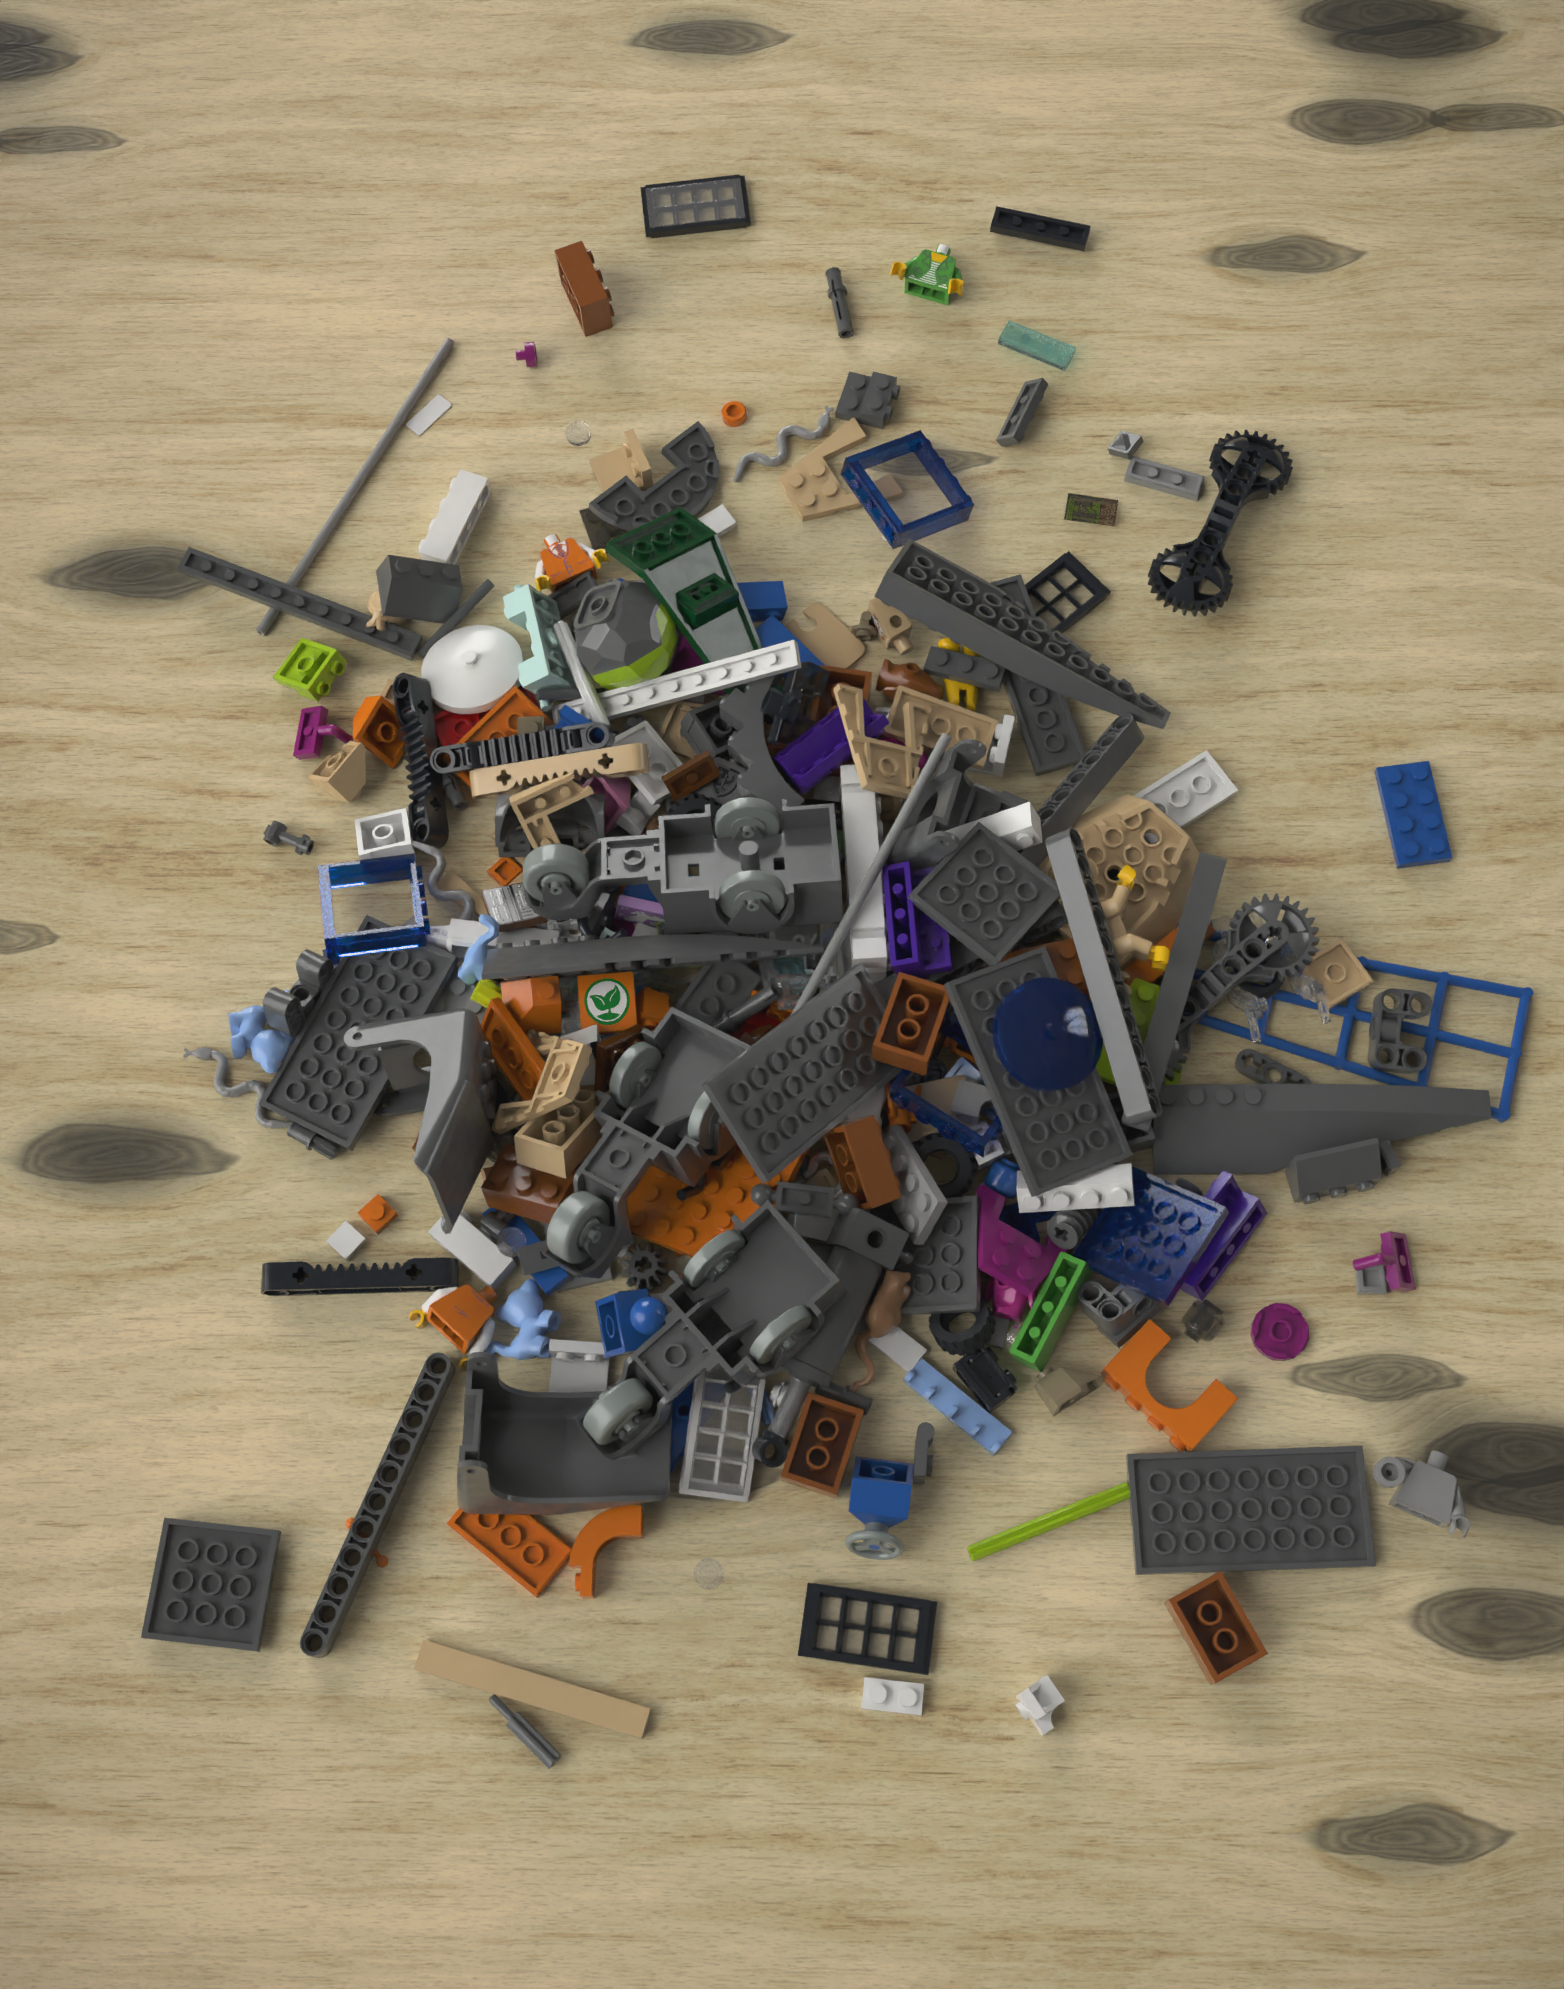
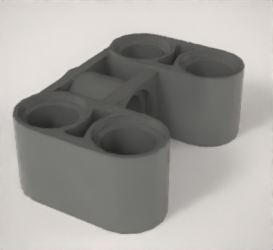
M308 949L304 950L298 957L296 970L299 979L290 990L285 992L277 987H272L263 999V1009L269 1026L292 1037L299 1034L335 971L332 960Z
M1389 988L1374 997L1372 1019L1369 1026L1370 1039L1367 1056L1368 1063L1372 1068L1386 1072L1412 1074L1426 1066L1427 1055L1425 1051L1418 1047L1402 1045L1400 1031L1403 1019L1415 1020L1430 1013L1433 1004L1429 995L1419 991ZM1386 995L1390 996L1394 1001L1392 1009L1387 1008L1384 1004V997ZM1413 999L1418 1000L1421 1004V1011L1419 1013L1415 1012L1411 1006ZM1380 1050L1388 1054L1389 1060L1387 1064L1379 1060L1378 1053ZM1408 1053L1412 1054L1416 1059L1414 1068L1410 1067L1406 1062Z
M1128 1245L1120 1252V1261L1127 1279L1111 1293L1096 1281H1087L1081 1284L1077 1292L1085 1315L1110 1335H1117L1123 1332L1138 1317L1145 1314L1169 1289L1166 1272L1162 1264L1138 1245ZM1091 1298H1097L1093 1301H1088ZM1111 1315H1117L1114 1318H1108Z

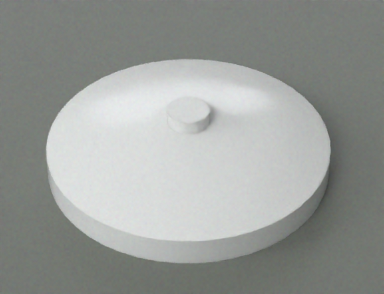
M487 625L467 626L448 633L430 648L422 664L421 677L429 682L431 699L440 708L457 714H476L491 710L515 686H520L518 664L524 662V657L518 642L506 631Z

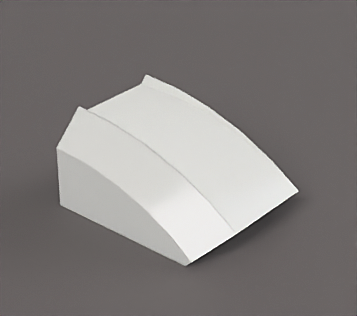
M407 808L355 819L358 854L364 871L378 875L385 871L403 867L409 868L415 861V847L412 846L413 839Z

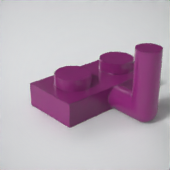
M324 706L304 708L301 710L293 756L299 760L320 757L324 736L333 735L345 744L354 739L352 735L337 725H326L328 709Z
M1392 1231L1381 1233L1382 1253L1353 1260V1267L1356 1271L1378 1265H1386V1279L1390 1290L1402 1292L1416 1290L1406 1234Z

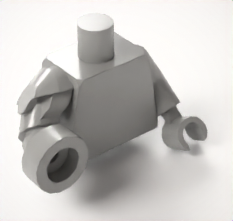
M1431 1451L1427 1464L1405 1457H1385L1375 1464L1373 1477L1380 1486L1384 1488L1398 1486L1388 1505L1441 1528L1448 1525L1451 1521L1448 1533L1453 1534L1457 1528L1462 1531V1537H1466L1471 1524L1466 1518L1461 1489L1456 1485L1457 1477L1444 1471L1449 1458L1447 1455L1438 1451Z

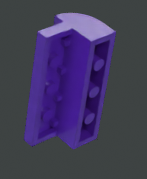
M863 697L865 736L875 739L885 732L884 727L889 724V721L884 714H874ZM839 708L834 709L771 758L790 785L802 794L806 793L852 757Z
M909 861L886 865L882 868L891 967L897 976L899 972L926 980L929 979V974L954 970L951 938L949 932L917 908L913 901L908 899L909 894L935 867L914 871Z
M1223 1171L1212 1182L1208 1192L1195 1205L1192 1213L1179 1226L1177 1233L1168 1245L1163 1247L1157 1258L1164 1267L1167 1279L1171 1283L1201 1301L1204 1300L1268 1214L1260 1199L1242 1191L1232 1174Z

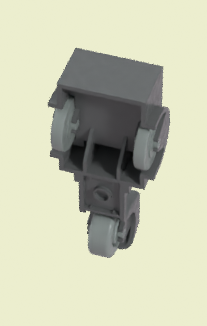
M673 1007L670 1008L653 1032L643 1028L641 1033L646 1042H638L629 1047L614 1067L609 1085L610 1096L600 1090H597L595 1093L600 1104L593 1114L602 1127L600 1130L602 1137L576 1171L573 1178L574 1193L559 1205L551 1218L547 1230V1246L541 1249L544 1256L555 1261L562 1269L578 1278H601L631 1237L626 1199L650 1165L689 1185L677 1191V1198L681 1201L696 1196L703 1190L706 1184V1170L713 1161L724 1156L735 1145L736 1141L701 1085L747 1050L750 1045Z
M768 1200L743 1223L734 1214L731 1217V1220L734 1222V1228L717 1235L706 1243L688 1262L683 1274H676L673 1270L668 1273L675 1283L661 1295L673 1309L665 1316L666 1324L625 1360L622 1375L616 1384L610 1385L598 1398L593 1400L592 1406L577 1415L576 1422L578 1427L597 1450L609 1460L630 1455L663 1426L669 1419L672 1400L706 1369L709 1373L726 1371L733 1379L724 1385V1389L728 1394H732L749 1384L756 1376H765L782 1366L813 1338L825 1320L824 1314L848 1294L838 1277Z

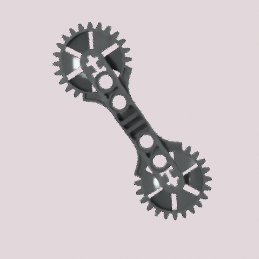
M1265 893L1261 902L1254 896L1251 900V905L1244 902L1241 907L1242 911L1236 910L1234 914L1236 919H1231L1229 924L1233 929H1228L1226 933L1227 947L1224 956L1216 961L1189 989L1184 1008H1188L1192 1015L1187 1017L1182 1015L1175 1038L1176 1041L1173 1044L1167 1065L1168 1069L1165 1072L1162 1085L1165 1084V1077L1173 1081L1175 1077L1174 1072L1180 1073L1182 1070L1180 1064L1186 1063L1187 1057L1183 1054H1187L1190 1051V1034L1193 1026L1201 1021L1230 991L1246 981L1258 980L1271 983L1274 975H1277L1280 982L1283 981L1285 973L1293 979L1296 974L1295 970L1303 973L1305 965L1311 964L1313 960L1311 956H1315L1318 950L1314 946L1318 945L1320 939L1314 937V935L1317 934L1319 928L1310 927L1315 918L1305 917L1309 910L1308 908L1301 911L1297 909L1300 901H1296L1291 905L1289 904V896H1286L1283 901H1279L1278 893H1275L1273 900H1269ZM1280 910H1285L1282 921L1277 920ZM1252 912H1256L1266 921L1260 928H1257L1248 916ZM1268 936H1269V937H1274V936L1277 937V938L1271 939V940L1267 943V945H1265V942L1267 941ZM1285 944L1290 947L1298 959L1293 964L1280 954ZM1254 950L1259 957L1251 958L1247 955L1246 951ZM1225 967H1234L1238 973L1234 975L1226 972Z

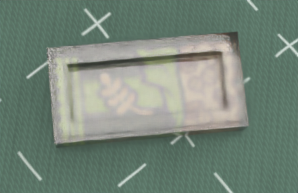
M1068 493L1064 520L1114 527L1118 500Z

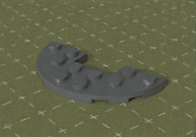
M697 421L662 448L661 454L676 467L674 470L645 492H642L627 476H624L591 501L588 508L602 520L628 531L638 528L679 507H682L696 518L712 499L719 475V460H717L714 450L715 445L702 424Z

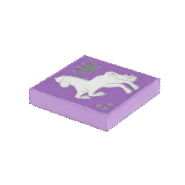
M619 895L614 919L635 924L642 923L653 928H658L659 923L665 922L663 907L660 903Z

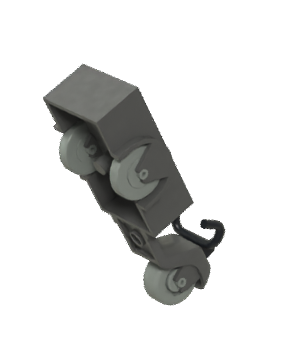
M744 797L724 804L717 811L714 823L711 817L710 804L705 805V813L658 816L659 830H646L647 835L596 839L589 844L584 853L564 844L543 845L531 851L523 863L525 901L538 915L549 920H555L557 923L569 919H577L578 928L582 936L595 935L589 927L588 915L604 888L648 884L649 889L663 907L666 935L724 930L740 934H761L775 930L780 926L841 922L843 919L842 886L834 803L787 807V799H781L782 817L780 819L778 810L771 803L759 798ZM783 860L785 870H774L773 861ZM699 866V876L689 877L688 870L690 867ZM621 928L610 938L628 937V932Z

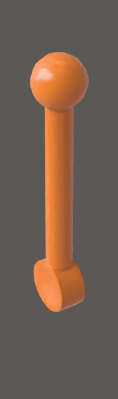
M354 1518L347 1519L346 1527L348 1529L351 1528ZM361 1531V1532H360V1533H361V1537H362V1538H367V1537L363 1534V1532ZM376 1549L374 1552V1556L377 1559L376 1564L383 1568L387 1566L388 1559L386 1556H381Z

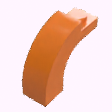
M627 1505L608 1509L591 1519L578 1534L571 1550L569 1566L572 1569H581V1573H576L575 1591H580L581 1598L595 1599L596 1563L600 1553L608 1544L619 1539H643L644 1508L642 1505Z

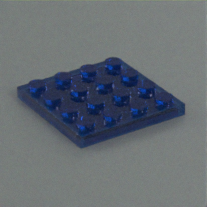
M1132 1166L1134 1206L1104 1208L1072 1256L1087 1262L1090 1270L1169 1306L1224 1222L1229 1211L1227 1207Z

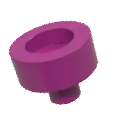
M535 341L525 342V350H516V360H526L527 368L537 367Z

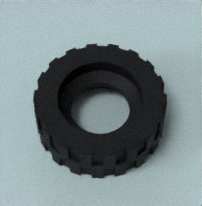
M980 1296V1311L931 1314L928 1320L930 1331L944 1352H949L951 1355L957 1354L959 1356L975 1353L976 1350H981L985 1347L984 1345L992 1339L991 1336L995 1332L994 1326L996 1325L994 1315L983 1296ZM972 1313L975 1316V1323L966 1331L953 1333L949 1330V1323L958 1315Z

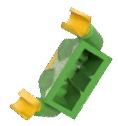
M938 245L935 252L927 249L922 250L919 256H915L905 264L899 261L892 263L889 275H897L899 280H903L905 277L904 293L948 306L951 293H958L959 296H962L964 281L961 271L955 267L956 259L949 256L951 249L946 245Z

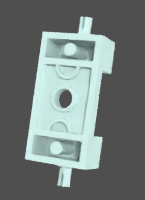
M529 584L525 586L516 585L513 592L503 596L505 604L504 614L510 622L517 624L530 633L532 640L531 650L535 655L518 664L520 684L524 689L536 694L537 690L577 689L575 680L553 630V625L561 621L557 602ZM539 700L541 711L551 710L552 706L550 703L557 700Z

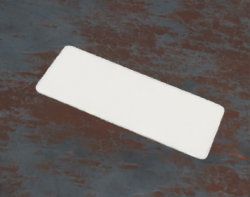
M438 394L406 423V426L417 435H421L452 404Z

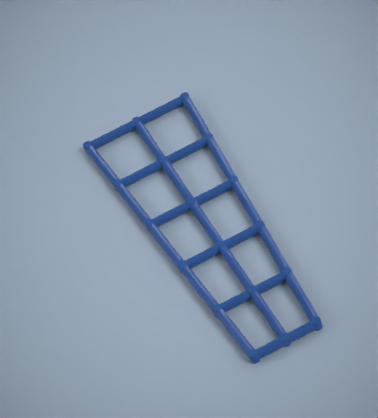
M1215 931L1207 940L1226 944V933ZM1285 944L1280 954L1282 956H1295L1290 947ZM1363 956L1357 957L1366 970L1437 983L1428 1027L1401 1021L1402 1032L1426 1038L1423 1051L1427 1055V1064L1419 1071L1417 1082L1346 1060L1354 1021L1370 1023L1372 1019L1371 1012L1357 1009L1361 991L1347 1000L1346 1006L1337 1005L1326 1011L1321 1002L1316 998L1279 989L1277 994L1271 998L1262 1000L1255 1030L1208 1015L1197 1023L1253 1041L1255 1044H1263L1334 1067L1336 1070H1344L1387 1085L1430 1087L1428 1086L1436 1041L1508 1058L1499 1108L1490 1106L1491 1118L1503 1123L1510 1117V1107L1519 1060L1522 1055V1044L1533 990L1530 987L1521 988L1451 975L1448 972H1435L1371 960ZM1195 969L1193 979L1198 980L1206 971ZM1248 982V983H1250L1251 985L1256 986V987H1267L1268 985L1271 984V983H1267V982H1266V984H1265V986H1264V985H1260V984ZM1448 985L1520 998L1511 1047L1439 1030ZM1273 999L1344 1017L1336 1055L1333 1056L1266 1034ZM1184 1008L1182 1015L1186 1017L1191 1016L1192 1012Z

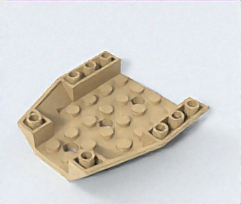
M1124 794L1082 814L1072 827L1078 831L1082 839L1087 858L1092 859L1097 864L1098 877L1094 883L1099 898H1112L1117 887L1116 883L1118 880H1111L1107 875V871L1116 869L1120 872L1125 865L1133 868L1136 871L1134 887L1128 895L1129 899L1122 913L1121 920L1127 933L1151 941L1154 946L1173 931L1180 920L1200 855L1190 836L1152 802L1128 794ZM1153 833L1157 836L1158 842L1156 844H1149L1144 840V835ZM1048 855L1038 868L1056 882ZM1060 897L1058 900L1063 906L1062 899ZM1068 921L1064 926L1057 929L1066 939L1073 938ZM1134 957L1127 959L1120 966L1121 971L1137 959Z

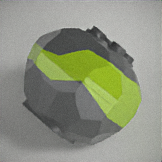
M614 580L591 588L584 595L573 624L575 627L577 657L593 679L601 687L608 690L629 687L670 674L673 669L672 664L680 649L683 635L661 602L657 600L644 580H626L621 582Z

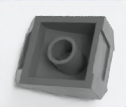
M722 698L688 711L680 722L682 736L686 738L696 755H700L705 751L710 753L712 759L715 757L722 759L729 755L728 740L736 729L720 718L719 703Z

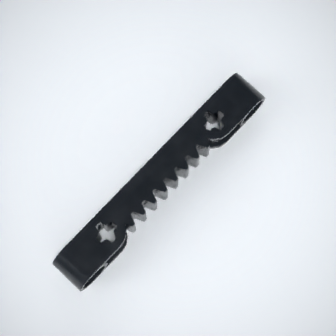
M400 673L393 683V696L396 716L399 723L403 726L400 730L406 734L401 737L402 741L407 743L403 747V750L408 753V755L404 756V759L409 762L405 769L411 772V774L406 776L412 782V784L408 785V789L413 791V794L409 795V798L413 801L408 806L411 836L413 841L428 844L435 848H442L448 841L449 827L442 774L435 771L430 764V756L438 748L430 685L424 678Z
M591 722L559 729L543 730L541 732L442 746L432 752L430 764L439 773L457 774L479 768L611 747L615 742L616 734L614 729L605 723ZM602 729L605 734L601 743H597L594 738L596 731ZM446 754H449L451 757V763L448 767L443 765V757Z
M445 1257L413 1258L407 1260L402 1266L399 1262H396L393 1269L387 1262L384 1263L382 1269L377 1263H373L371 1269L365 1263L361 1264L360 1269L354 1263H351L348 1270L343 1264H339L337 1270L331 1264H328L325 1270L320 1264H317L314 1269L309 1263L302 1261L268 1262L262 1264L261 1294L267 1296L435 1292L438 1289L458 1287L459 1260ZM419 1270L422 1275H418L417 1280H413L411 1276L416 1275V1271ZM307 1274L309 1278H305L303 1283H301L299 1279H303L304 1275Z

